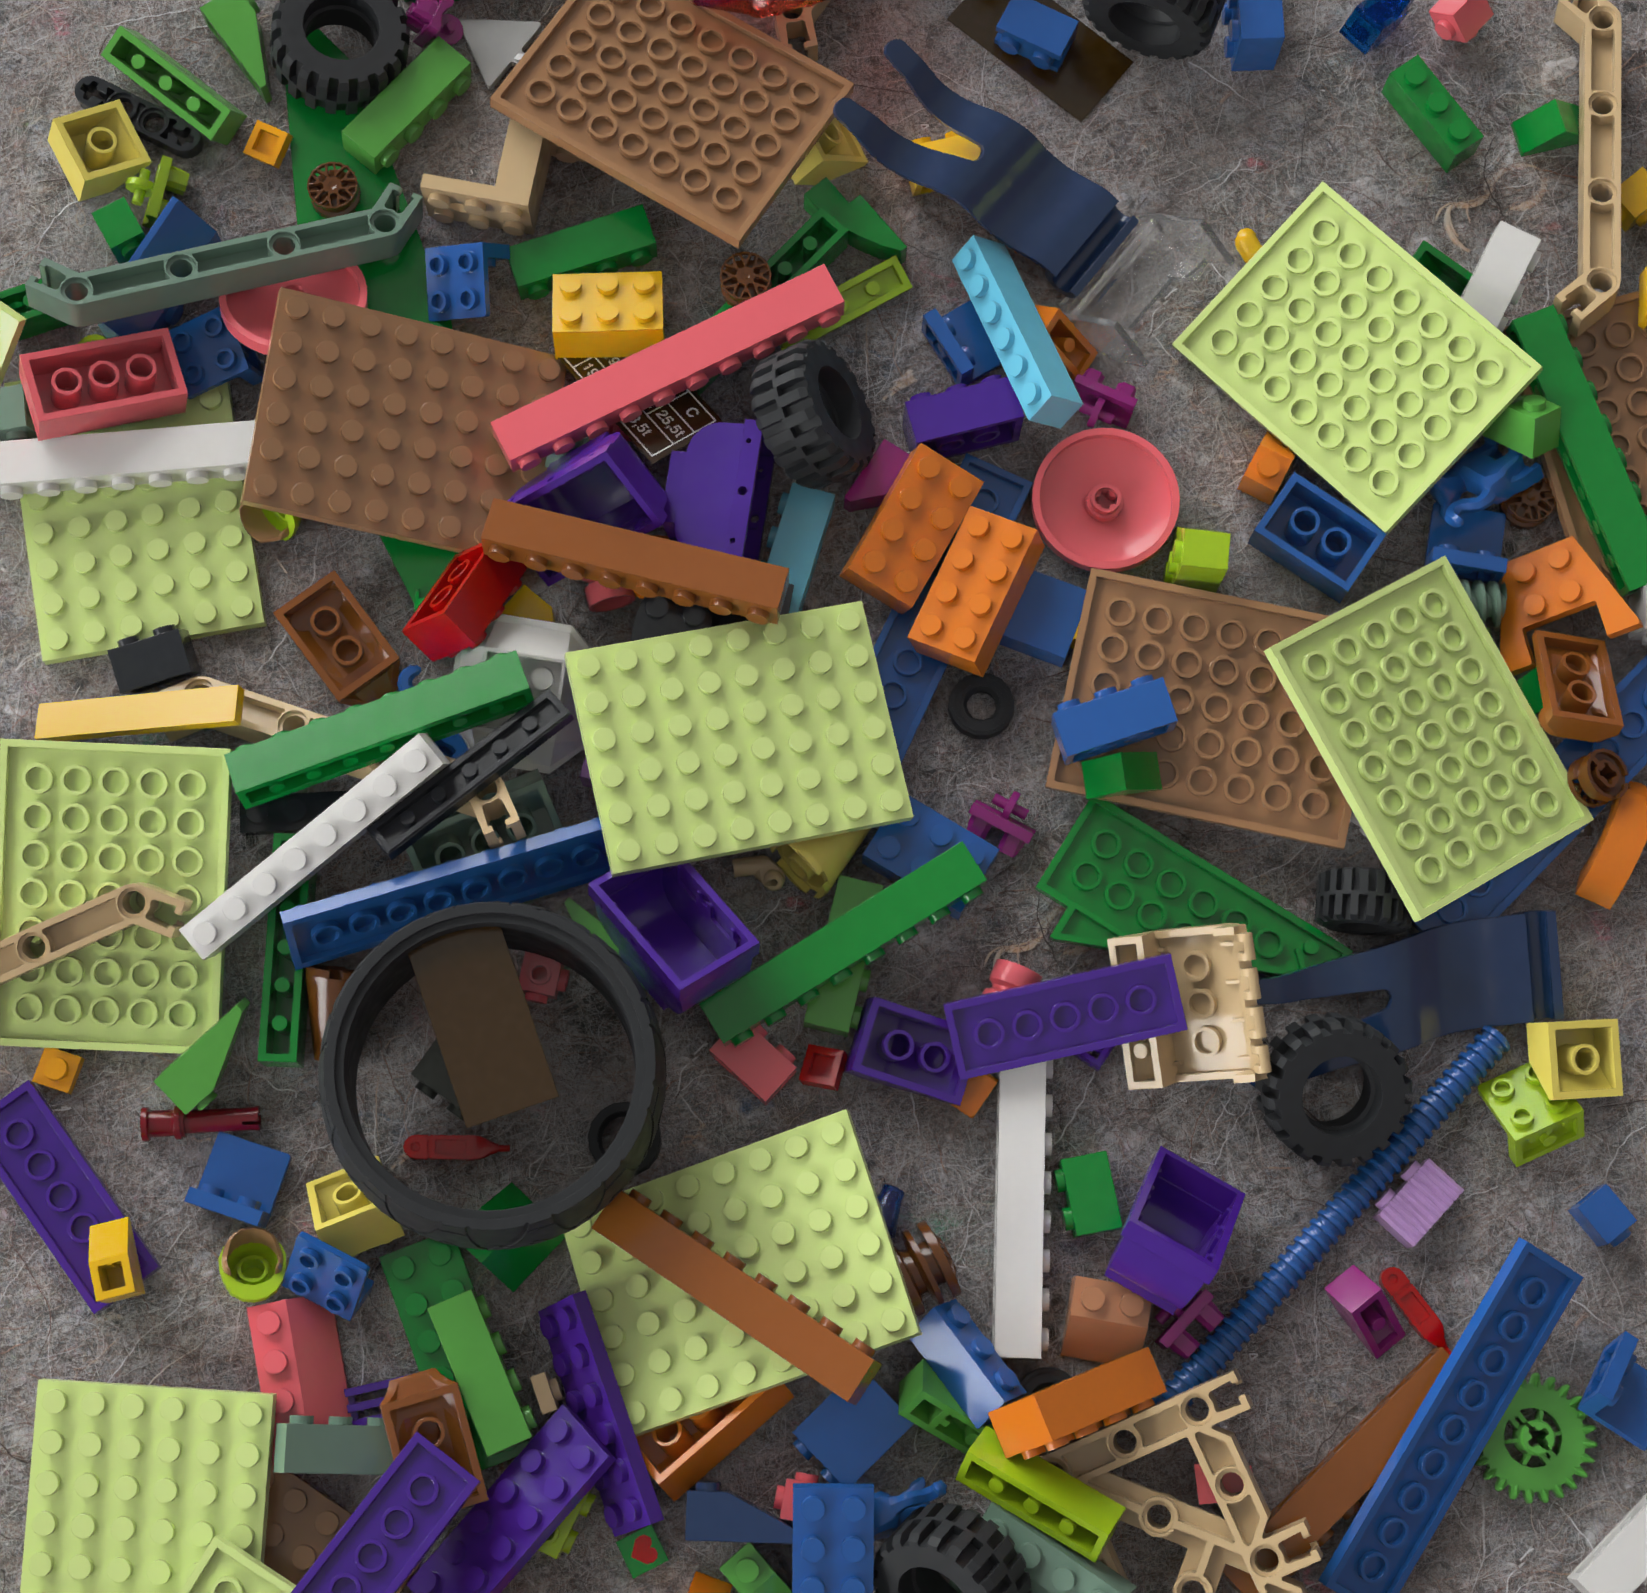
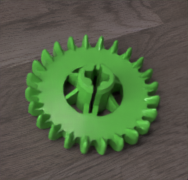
M1537 1372L1531 1375L1528 1384L1525 1379L1523 1380L1481 1455L1474 1464L1475 1466L1487 1465L1483 1479L1489 1480L1496 1476L1495 1490L1500 1492L1508 1485L1509 1498L1512 1500L1518 1497L1521 1490L1523 1498L1528 1504L1533 1502L1535 1492L1543 1503L1549 1502V1490L1557 1498H1564L1561 1485L1563 1484L1569 1489L1576 1490L1578 1486L1572 1476L1588 1477V1473L1580 1466L1581 1462H1595L1594 1458L1585 1453V1449L1598 1446L1597 1442L1586 1439V1434L1595 1431L1597 1427L1583 1424L1582 1421L1588 1415L1580 1410H1576L1582 1396L1566 1398L1570 1385L1564 1384L1557 1390H1554L1556 1381L1554 1376L1548 1377L1543 1385H1541L1540 1374ZM1528 1408L1537 1409L1534 1420H1527L1520 1411ZM1544 1413L1553 1420L1558 1431L1554 1432L1552 1427L1543 1421ZM1509 1422L1514 1428L1512 1439L1504 1440L1506 1424ZM1529 1431H1539L1540 1434L1536 1438L1539 1445H1530L1528 1443L1532 1438ZM1555 1436H1559L1557 1452L1554 1453L1552 1448L1555 1444ZM1513 1443L1515 1448L1523 1454L1520 1463L1511 1457L1505 1444ZM1531 1456H1537L1543 1463L1539 1467L1526 1466Z

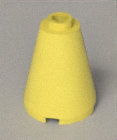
M871 828L770 847L772 853L778 850L781 859L776 863L782 868L788 879L805 893L810 889L816 891L817 893L814 897L819 899L830 891Z

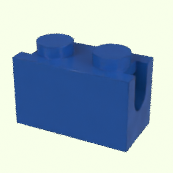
M1010 0L996 26L998 33L994 43L999 45L1008 54H1019L1031 60L1038 68L1044 70L1051 69L1058 72L1076 38L1079 21L1034 0Z

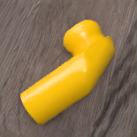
M1250 228L1241 229L1235 238V247L1245 263L1262 247L1255 231Z

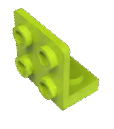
M1529 1062L1478 1085L1479 1095L1507 1133L1509 1157L1516 1167L1585 1136L1584 1109L1576 1099L1549 1100Z

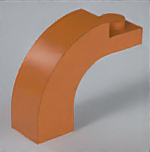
M1630 781L1626 793L1612 801L1603 832L1579 873L1575 895L1609 910L1626 885L1647 841V786L1639 782Z

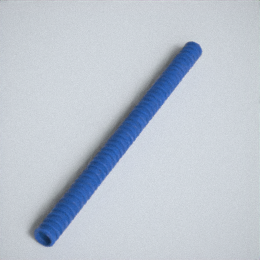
M1484 1026L1481 1029L1482 1035H1475L1473 1038L1474 1044H1467L1466 1052L1458 1054L1459 1060H1454L1450 1063L1451 1069H1445L1442 1072L1443 1078H1437L1434 1081L1436 1086H1430L1427 1089L1428 1095H1422L1419 1098L1420 1104H1414L1411 1107L1413 1112L1403 1116L1405 1121L1401 1123L1404 1124V1127L1399 1135L1392 1132L1388 1138L1391 1144L1383 1152L1379 1148L1372 1151L1373 1158L1365 1161L1364 1166L1359 1165L1356 1168L1358 1173L1356 1175L1351 1174L1348 1177L1350 1182L1343 1183L1341 1185L1342 1191H1337L1333 1194L1334 1200H1328L1325 1203L1326 1209H1320L1317 1212L1318 1218H1312L1309 1221L1311 1226L1309 1228L1304 1227L1301 1230L1303 1235L1301 1237L1295 1236L1293 1239L1294 1245H1287L1285 1248L1286 1254L1281 1253L1278 1255L1279 1261L1277 1264L1274 1262L1270 1264L1271 1270L1269 1273L1265 1271L1261 1274L1263 1279L1261 1281L1256 1280L1253 1283L1255 1288L1253 1290L1248 1289L1245 1292L1247 1297L1245 1299L1240 1298L1237 1301L1239 1306L1237 1308L1232 1307L1229 1310L1231 1315L1229 1317L1224 1316L1223 1324L1216 1326L1214 1329L1215 1333L1213 1335L1208 1334L1205 1337L1207 1342L1205 1344L1200 1343L1198 1346L1199 1351L1197 1353L1193 1352L1189 1356L1191 1360L1188 1363L1184 1361L1181 1364L1183 1369L1180 1372L1176 1370L1173 1373L1175 1378L1172 1381L1168 1379L1165 1382L1167 1392L1158 1395L1156 1399L1153 1398L1155 1404L1217 1377L1218 1374L1216 1372L1219 1369L1224 1370L1226 1368L1225 1362L1234 1359L1233 1353L1235 1351L1240 1352L1243 1349L1241 1344L1243 1342L1248 1343L1251 1340L1249 1335L1251 1333L1256 1334L1259 1331L1257 1326L1259 1324L1265 1325L1267 1322L1265 1317L1267 1315L1273 1316L1275 1313L1273 1308L1275 1306L1281 1307L1283 1297L1289 1298L1291 1295L1290 1289L1295 1290L1298 1288V1280L1303 1281L1306 1279V1271L1311 1272L1314 1270L1313 1264L1315 1262L1320 1263L1323 1260L1321 1255L1323 1253L1328 1254L1331 1251L1329 1246L1338 1243L1337 1237L1339 1235L1344 1236L1346 1234L1345 1228L1354 1225L1353 1219L1362 1216L1361 1210H1366L1370 1207L1369 1201H1375L1378 1198L1377 1192H1383L1386 1189L1385 1183H1391L1394 1180L1392 1175L1394 1173L1399 1174L1402 1171L1400 1166L1407 1165L1410 1162L1408 1157H1414L1417 1154L1416 1148H1422L1425 1145L1424 1139H1430L1433 1136L1432 1130L1437 1131L1441 1127L1439 1122H1445L1449 1118L1447 1113L1455 1112L1456 1103L1462 1104L1464 1101L1463 1096L1471 1094V1087H1476L1480 1084L1479 1078L1487 1076L1486 1070H1491L1495 1067L1494 1061H1500L1503 1058L1502 1052H1508L1511 1049L1509 1041L1503 1034L1493 1027ZM1192 1399L1188 1403L1189 1407L1194 1404Z

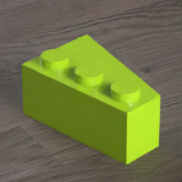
M1174 526L1172 551L1169 553L1168 562H1165L1163 582L1216 593L1228 570L1231 533Z

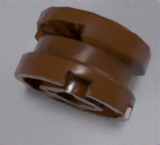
M327 162L320 164L311 172L307 182V190L312 205L320 216L327 219L356 212L355 209L358 203H361V191L355 173L349 166L340 162ZM328 166H333L334 170L328 171Z
M747 251L735 253L727 258L721 267L720 288L722 296L732 307L771 289L770 267L765 259L756 253ZM748 255L747 259H744L742 256ZM739 256L740 260L735 261V257Z
M1546 477L1542 478L1541 483H1534L1528 489L1499 503V511L1506 515V519L1511 523L1510 526L1521 530H1530L1542 524L1548 515L1552 513L1556 501L1554 496H1552V489H1550V483Z
M1605 748L1594 750L1586 756L1577 758L1570 764L1567 772L1568 784L1572 794L1584 806L1591 808L1603 806L1609 801L1620 798L1626 793L1629 786L1628 783H1625V776L1629 775L1626 765L1616 753ZM1578 779L1579 783H1574L1573 780ZM1582 790L1585 792L1583 797L1580 796Z

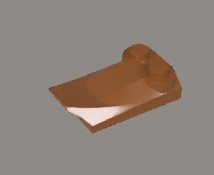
M335 570L273 612L287 634L340 704L350 706L364 705L380 699L386 693L398 690L397 682L401 661L399 656Z
M1535 630L1532 635L1543 702V708L1538 714V721L1543 730L1552 736L1588 742H1602L1607 738L1618 736L1624 724L1605 641Z
M436 1368L390 1380L386 1395L379 1406L393 1461L413 1435L418 1432L481 1482L462 1508L488 1501L458 1382L446 1378Z

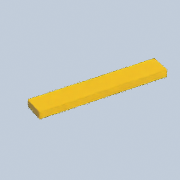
M239 685L42 703L39 704L35 739L72 741L241 725L245 689Z

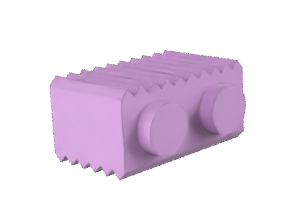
M1430 1158L1423 1160L1421 1163L1414 1160L1401 1173L1400 1177L1404 1180L1401 1186L1395 1192L1389 1188L1374 1204L1379 1208L1373 1216L1374 1220L1379 1222L1386 1231L1407 1249L1414 1247L1434 1223L1438 1221L1464 1191Z

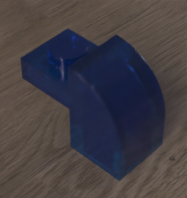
M1365 0L1357 5L1339 33L1366 55L1378 47L1399 26L1409 13L1407 10L1414 0Z

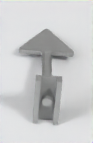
M459 19L463 26L464 37L488 89H493L510 67L516 66L525 54V49L542 30L541 23L533 21Z

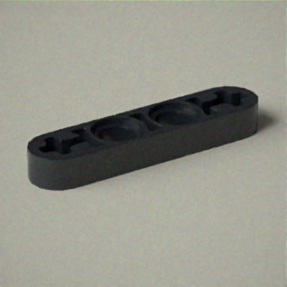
M86 76L76 84L75 96L84 110L104 104L101 99L95 96L90 97L89 100L86 96L87 91L93 93L97 89L100 96L107 100L106 103L120 99L121 103L128 102L133 105V110L128 117L140 138L185 159L193 158L202 151L204 143L201 133L183 118L96 76ZM158 117L164 120L163 128L157 132H149L145 129L147 121L151 118ZM174 129L176 135L187 138L190 134L193 142H185L182 146L178 137L171 134L172 130Z

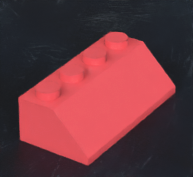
M304 1297L247 1307L260 1391L263 1393H277L272 1453L273 1465L276 1423H289L290 1415L314 1416L313 1424H328L329 1416L351 1417V1413H348L347 1405H349L348 1397H345L344 1389H348L336 1315Z

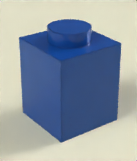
M1607 1184L1595 1187L1568 1209V1212L1597 1247L1608 1245L1609 1243L1613 1247L1619 1245L1631 1235V1231L1628 1228L1637 1221Z

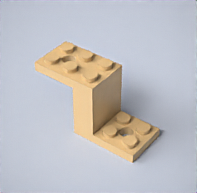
M510 118L495 186L423 173L420 188L428 216H431L436 221L442 223H452L453 220L465 222L469 226L481 230L493 227L503 229L504 232L514 236H522L524 233L534 235L551 156L566 163L586 161Z

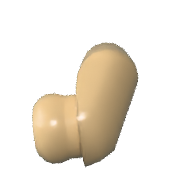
M760 855L732 859L735 878L754 875L770 891H777L782 888L786 877L784 871L768 856Z

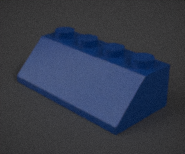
M172 196L128 262L221 242L216 230L179 199ZM184 304L102 322L97 325L106 339L169 328L170 325H175L181 318Z

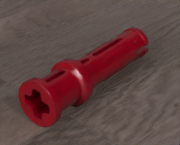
M176 1105L174 1109L150 1110L149 1107H142L140 1112L141 1138L143 1142H149L152 1137L174 1136L176 1140H183L190 1133L260 1131V1106L203 1109L201 1111L191 1110L186 1115Z

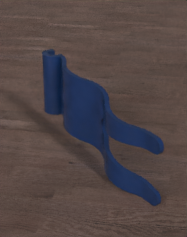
M893 39L889 41L884 47L885 57L904 78L922 106L938 122L954 133L978 145L981 149L978 159L972 161L914 143L893 131L879 118L850 98H842L835 103L833 107L835 118L857 138L872 157L887 169L913 183L941 193L961 205L991 235L1015 252L1044 268L1047 280L1057 291L1066 297L1076 298L1139 223V220L1134 215L1128 217L1121 213L1116 207L1119 201L1108 190L1083 177L1059 161L1024 126L999 112L961 97L944 85L919 55L903 40Z
M1520 911L1512 915L1465 920L1432 927L1380 947L1326 961L1284 975L1259 979L1261 999H1257V1004H1284L1384 989L1389 995L1386 1008L1361 1020L1391 1040L1399 1049V1052L1459 1031L1483 1028L1484 1026L1492 1027L1534 1022V1019H1564L1556 911ZM1351 1057L1332 1058L1316 1067L1308 1079L1359 1063ZM1249 1082L1253 1087H1255V1082Z

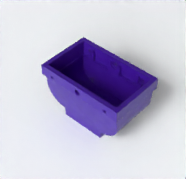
M745 419V424L727 422L709 424L692 437L686 452L672 450L665 488L667 502L664 511L668 516L662 525L670 540L759 561L775 460L773 459V453L770 449H767L763 441L765 439L761 430H758L756 420ZM758 516L759 520L757 522H751L752 517Z
M606 431L550 463L546 471L533 478L507 500L644 534L662 526L668 516L664 511L667 493L620 432L609 435ZM548 569L536 571L548 587L566 578L561 572Z
M690 863L612 877L611 871L588 883V895L595 902L598 917L605 931L619 949V956L631 968L641 985L663 1010L669 1007L677 1014L685 1012L746 975L751 969L753 957L759 954L760 942Z
M1160 1146L1151 1161L1104 1276L1173 1315L1177 1308L1182 1309L1190 1302L1204 1283L1209 1285L1215 1277L1246 1194Z

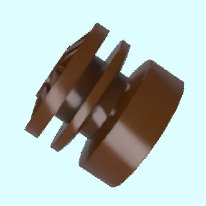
M925 1220L916 1224L921 1242L917 1244L911 1233L906 1229L902 1231L906 1250L899 1253L893 1245L916 1317L925 1313L922 1294L928 1292L938 1305L944 1303L943 1296L938 1287L942 1284L952 1298L962 1294L955 1264L941 1238L931 1230Z

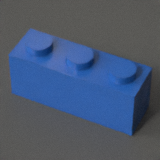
M956 1298L933 1307L919 1322L922 1335L910 1340L977 1430L991 1424L988 1412L1017 1401L1027 1393L1019 1383L1016 1374L1007 1367L994 1350L992 1342L982 1334L971 1319L969 1312L960 1305Z

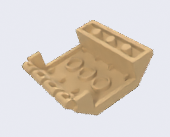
M1223 923L1161 929L1107 939L1111 966L1166 953L1171 954L1188 1030L1122 1044L1128 1090L1164 1088L1176 1082L1233 1079L1234 1083H1247L1268 1079L1267 1073L1272 1072L1268 1045L1263 1044L1262 1038L1267 1037L1263 1006L1257 1005V999H1261L1257 967H1252L1251 960H1256L1253 935L1252 932H1247L1246 924Z

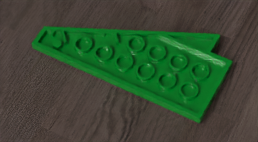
M1099 799L1088 801L1035 887V890L1066 908L1048 938L1054 942L1108 950L1107 939L1171 928L1223 923L1246 924L1247 932H1252L1256 956V960H1251L1252 967H1257L1259 974L1272 976L1284 975L1353 953V950L1109 801Z

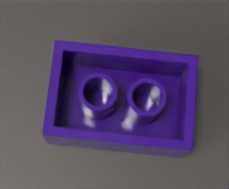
M991 375L981 380L979 384L967 386L964 383L948 387L942 393L931 395L929 392H924L912 396L910 401L905 402L902 428L910 453L922 443L947 459L1019 441L1024 413L1008 377L1002 378V375Z

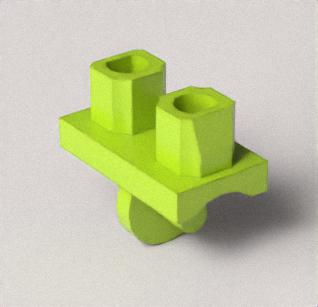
M162 155L154 182L149 181L151 171L145 168L140 169L138 177H128L126 179L125 188L134 193L133 204L142 206L144 197H149L142 223L144 227L151 229L169 202L162 199L165 190L184 195L190 174L171 166L173 161L171 157Z

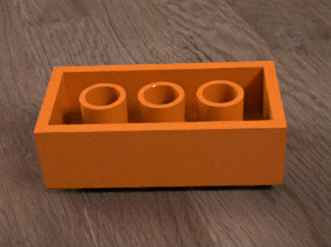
M920 443L909 454L839 576L898 613L904 614L914 606L984 482Z
M973 506L969 507L907 636L917 653L984 677L1045 547L1037 529Z
M1146 1347L988 1412L1005 1457L1009 1458L1021 1453L1023 1459L1026 1460L1046 1452V1449L1049 1452L1070 1443L1071 1440L1075 1439L1074 1434L1076 1439L1098 1431V1428L1103 1426L1101 1420H1103L1105 1426L1127 1418L1131 1414L1129 1408H1131L1133 1414L1155 1405L1153 1397L1165 1393L1167 1390L1149 1347Z

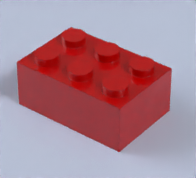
M482 543L456 554L401 632L432 662L447 656L453 658L461 650L468 647L470 649L476 648L486 638L487 633L485 630L488 625L503 613L505 609L503 603L507 597L513 595L522 585L520 578L528 567L523 563L511 560L507 563H502L491 559L488 555L484 554Z

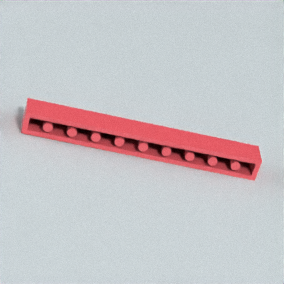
M823 264L490 422L493 434L513 472L519 469L522 471L530 470L539 465L542 458L553 453L556 455L566 453L575 446L576 442L586 437L594 439L608 431L609 426L620 421L623 423L631 422L638 418L643 410L653 405L656 407L664 406L673 401L676 397L675 395L687 389L689 391L698 390L705 386L710 378L720 373L722 375H729L737 371L742 366V363L754 357L757 360L765 358L774 352L775 347L787 341L789 344L796 343L805 338L808 331L819 326L827 328L834 325L844 315L845 301L828 269Z

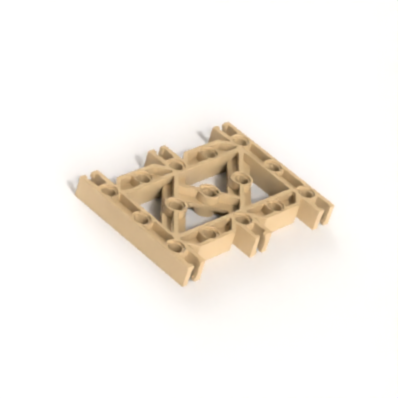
M1237 1368L1039 1456L1048 1462L1060 1464L1066 1473L1126 1507L1120 1521L1142 1529L1150 1536L1164 1538L1188 1548L1172 1593H1185L1184 1584L1191 1580L1200 1582L1205 1589V1593H1216L1225 1564L1250 1573L1259 1593H1308L1303 1582L1286 1575L1322 1559L1323 1553L1318 1542L1310 1543V1552L1292 1558L1287 1556L1285 1547L1281 1543L1301 1532L1304 1539L1311 1536L1309 1533L1310 1525L1306 1517L1272 1532L1265 1533L1271 1512L1234 1432L1215 1425L1251 1409L1254 1405L1250 1396L1243 1394L1238 1396L1240 1403L1219 1408L1217 1400L1212 1394L1214 1389L1229 1381L1236 1385L1243 1383ZM1197 1397L1205 1400L1209 1407L1208 1416L1202 1419L1193 1417L1188 1410L1190 1399ZM1128 1430L1134 1434L1137 1441L1134 1450H1124L1118 1445L1116 1438L1119 1431ZM1187 1437L1224 1518L1180 1501L1169 1493L1155 1491L1109 1471ZM1230 1472L1238 1474L1243 1480V1490L1238 1493L1227 1491L1222 1483L1223 1475ZM1152 1506H1165L1171 1515L1170 1522L1164 1525L1154 1522L1150 1515ZM1109 1540L1098 1560L1128 1580L1112 1542ZM1264 1548L1273 1550L1278 1556V1565L1273 1568L1263 1567L1257 1560V1552Z

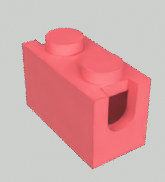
M761 1025L752 1030L755 1035L753 1038L736 1048L732 1043L725 1046L719 1038L709 1049L710 1055L765 1106L797 1072V1067L792 1064L796 1060L794 1055L781 1044L776 1048L764 1038L768 1032Z

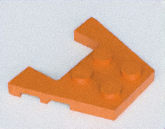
M1573 536L1507 561L1506 573L1502 577V584L1505 582L1507 588L1505 614L1501 621L1500 653L1513 676L1536 667L1526 635L1528 631L1592 606H1598L1607 636L1610 639L1643 627L1642 621Z

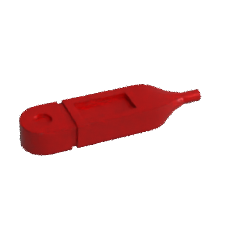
M411 1135L405 1140L403 1146L406 1155L414 1160L477 1161L497 1152H510V1145H499L476 1135Z
M1396 1267L1382 1270L1379 1275L1381 1288L1388 1297H1391L1392 1302L1415 1332L1423 1340L1438 1348L1442 1347L1450 1355L1452 1351L1447 1346L1442 1322L1413 1284H1410V1280L1403 1271Z

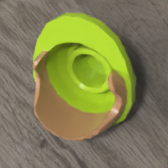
M243 504L239 508L240 519L245 530L260 543L289 540L295 536L302 519L301 517Z
M246 1227L233 1233L222 1248L218 1258L219 1273L225 1288L231 1296L243 1302L255 1303L264 1301L277 1293L286 1272V1253L275 1236L265 1228Z

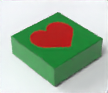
M652 1524L616 1542L633 1579L669 1560Z

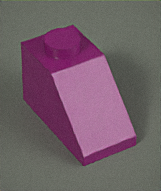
M884 439L873 454L868 466L862 470L845 495L844 509L848 512L879 507L909 454Z
M1354 1264L1324 1288L1337 1313L1376 1359L1406 1336L1382 1289Z

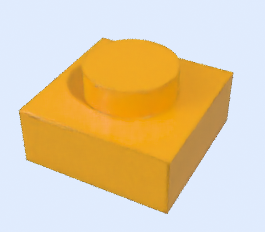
M257 120L243 153L279 169L293 136Z
M44 1048L32 1082L72 1095L85 1058L56 1048Z

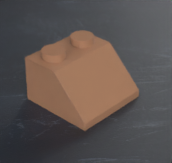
M1082 1276L1073 1277L1071 1279L1060 1355L1107 1363L1143 1349L1152 1303L1116 1282Z

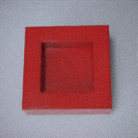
M808 1044L798 1080L803 1085L838 1091L848 1055L844 1050Z

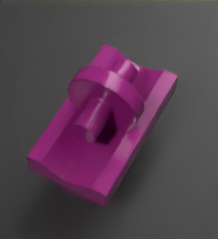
M416 0L415 3L409 6L406 11L408 18L407 26L410 27V30L417 33L413 43L422 48L432 37L436 39L438 36L450 46L459 42L463 35V26L460 20L451 14H444L452 7L454 0H440L439 2L435 0Z
M1088 368L1083 375L1077 374L1073 384L1083 402V405L1077 411L1090 416L1087 427L1093 429L1097 421L1100 420L1109 425L1114 424L1126 429L1138 401L1135 398L1136 387L1125 382L1118 383L1116 389L1103 385L1105 377L1102 372L1093 368Z
M1015 790L1010 799L997 793L995 794L991 803L1004 809L1003 812L978 799L973 802L968 812L972 815L969 819L967 830L984 840L992 825L1004 831L1005 834L997 848H999L1000 852L1012 858L1019 853L1025 843H1030L1036 832L1034 828L1010 816L1012 813L1025 820L1029 812L1028 809L1017 804L1021 793Z
M1204 1289L1203 1291L1200 1290L1183 1310L1177 1308L1173 1315L1161 1309L1154 1317L1161 1325H1164L1171 1316L1175 1319L1154 1342L1162 1350L1169 1348L1181 1358H1189L1200 1345L1185 1330L1195 1319L1210 1333L1224 1319L1223 1314L1211 1301L1214 1296L1207 1289Z

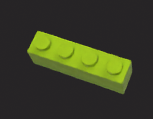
M987 1425L967 1451L955 1480L1094 1563L1111 1539L1126 1507L1039 1456L1024 1460L1020 1453L1006 1458L995 1430Z

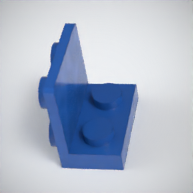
M476 242L425 248L429 321L438 322L489 317L488 268L496 267V261L510 259V245Z
M971 300L942 317L936 308L923 315L921 331L956 384L964 383L968 385L1002 365Z
M220 306L169 330L188 391L187 399L190 400L235 378L241 377L253 386L262 382L264 372L256 351L243 345L228 331L221 317Z
M1435 502L1431 510L1424 566L1446 555L1458 579H1467L1468 581L1481 580L1485 584L1489 581H1496L1498 583L1506 573L1508 561L1507 558H1501L1506 515L1487 510L1464 513L1460 515L1464 520V524L1454 528L1445 522L1440 514V504Z
M219 1132L198 1188L189 1186L184 1201L266 1229L292 1157L287 1153L225 1132Z
M302 1231L296 1238L282 1286L291 1290L296 1295L320 1305L329 1312L351 1321L371 1293L375 1281L367 1278L370 1271L369 1265Z
M1624 1331L1604 1347L1577 1409L1645 1451L1647 1450V1370L1635 1363L1637 1356L1633 1352L1639 1339Z

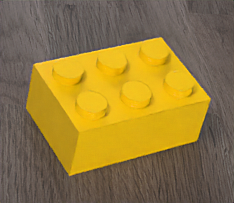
M662 271L553 274L552 333L555 359L629 357L665 340Z

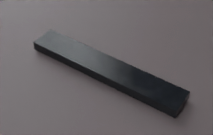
M548 688L367 827L368 834L392 861L574 720L572 713Z

